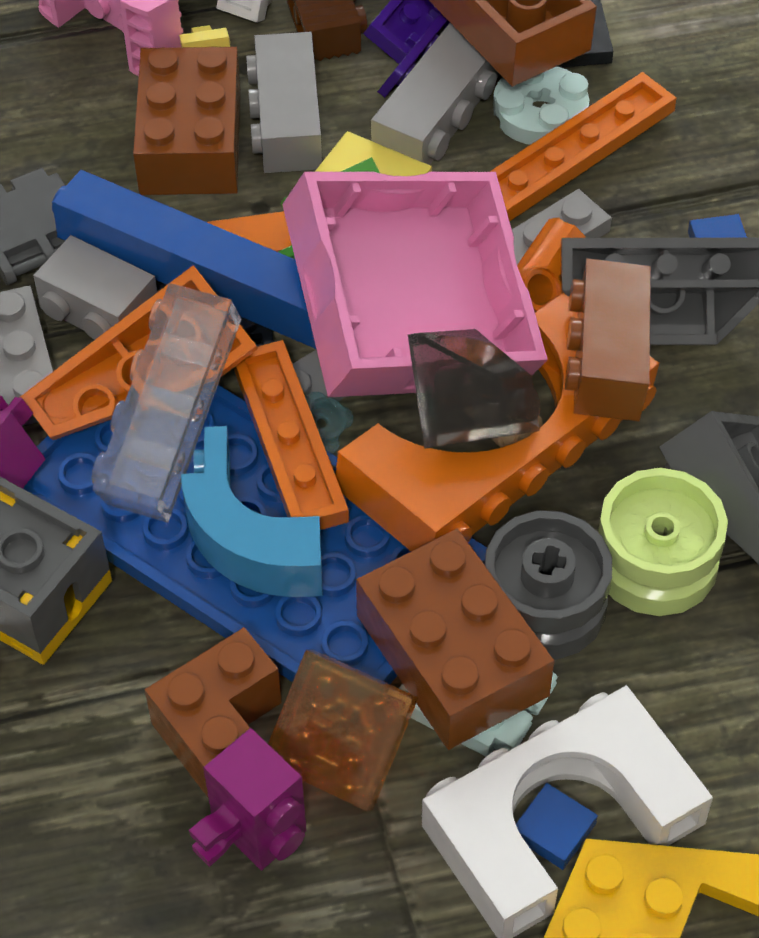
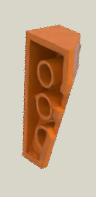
M193 265L30 388L20 398H23L29 406L33 416L52 440H56L213 383L250 356L258 347Z

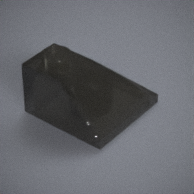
M466 329L408 334L424 449L540 431L538 422L540 400L536 390L533 388L532 376L478 330Z

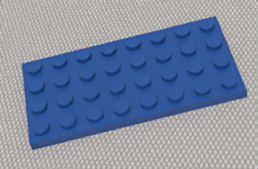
M213 382L56 440H52L47 436L36 446L45 457V461L24 486V490L102 531L109 562L224 638L245 627L278 667L279 674L344 717L357 724L397 677V674L357 617L356 579L411 551L345 496L344 499L349 509V522L320 530L323 596L283 597L243 587L218 572L208 563L194 543L186 518L181 474L194 473V450L204 449V427L227 426L230 450V489L234 496L244 506L259 514L270 517H287L247 404L241 398ZM326 450L336 475L337 456ZM471 538L468 542L485 565L487 547Z

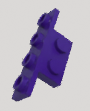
M390 0L363 33L399 63L377 91L384 98L394 85L399 86L416 65L414 63L415 59L418 56L422 58L439 37L437 32L440 28L445 29L450 23L429 0Z

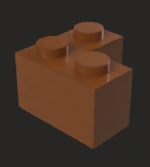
M245 627L144 689L151 724L207 797L208 792L203 767L250 729V723L282 703L278 667Z

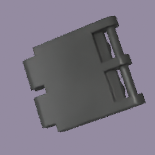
M42 167L11 179L10 183L13 187H11L12 191L8 193L0 184V275L7 286L17 282L16 276L42 266L65 242V240L57 237L55 218L52 211L54 196L65 184L58 173L48 176Z

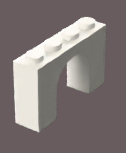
M627 685L610 695L605 692L594 695L580 707L578 713L560 723L557 720H551L542 724L530 735L526 742L509 751L506 748H501L490 753L480 762L477 769L459 779L448 777L438 782L429 790L426 797L422 799L423 829L497 938H513L554 914L558 888L522 838L513 817L519 802L536 787L551 781L567 779L584 781L603 789L619 803L648 844L669 846L706 824L713 799L712 795Z

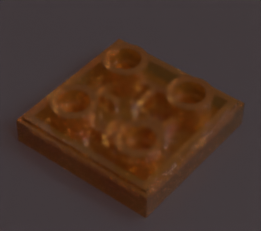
M313 649L306 650L268 745L302 776V781L365 811L373 810L419 697Z

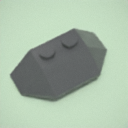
M759 237L561 239V292L567 296H570L572 280H582L587 258L651 266L650 345H717L759 304Z

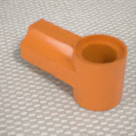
M560 218L548 219L517 264L521 278L529 291L534 312H537L562 294L561 239L586 238L575 225L566 223Z

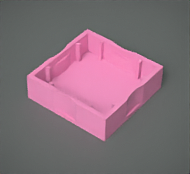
M304 172L282 205L328 397L464 391L478 385L485 389L520 388L548 360L531 297L517 267L514 254V236L496 172H428L415 176H391L377 172Z

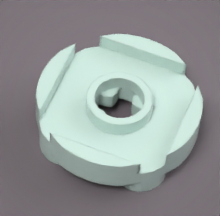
M558 66L513 87L502 77L494 90V116L496 115L499 118L500 128L507 136L521 143L531 145L589 107L588 82L583 75L572 73ZM536 101L549 103H544L540 108L533 106V102Z

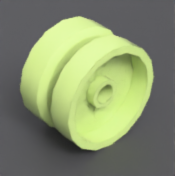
M654 468L632 473L618 481L607 494L603 502L598 533L603 536L612 555V581L609 595L615 601L634 612L665 616L683 613L705 599L716 581L728 525V519L721 499L705 482L683 471Z

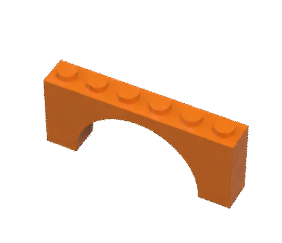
M562 293L535 312L548 359L538 370L546 380L555 403V411L537 431L514 444L498 449L480 452H451L412 443L377 423L338 451L336 478L342 494L410 551L457 528L466 541L469 542L472 535L486 524L492 526L498 523L506 515L510 506L525 494L532 496L537 493L548 477L560 467L568 468L580 458L585 448L598 438L605 440L611 436L617 429L620 421L623 420L573 413L574 391L565 390V378L569 357H576V351L567 350V337L571 317L577 318L578 312L569 311V296L565 293ZM651 356L649 387L643 410L647 408L656 394V387L653 385L659 362Z

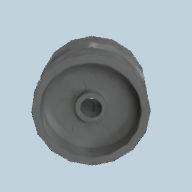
M558 511L530 512L514 517L498 529L486 549V568L554 660L579 653L596 639L606 618L608 595L612 581V555L603 536L586 521Z

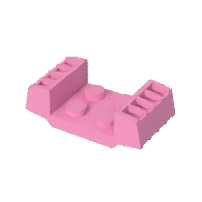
M39 0V12L58 28L85 8L94 17L103 19L122 30L125 37L129 71L139 76L141 48H181L179 35L183 33V28H181L180 17L182 15L179 11V0Z

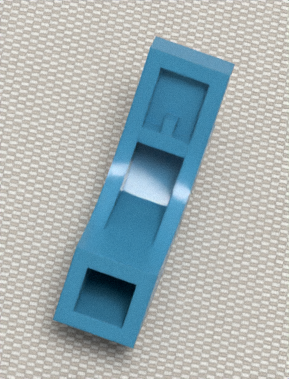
M227 426L204 427V449L194 450V473L181 474L187 523L193 541L200 553L218 572L229 580L248 589L283 597L323 596L320 516L270 517L254 512L244 506L230 489V450Z

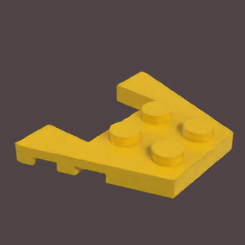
M586 839L544 938H681L699 893L759 916V854Z

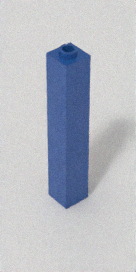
M80 170L67 185L62 186L56 192L52 201V211L54 213L58 238L66 240L72 235L154 275L155 280L167 285L194 265L231 313L316 349L295 259L83 170Z

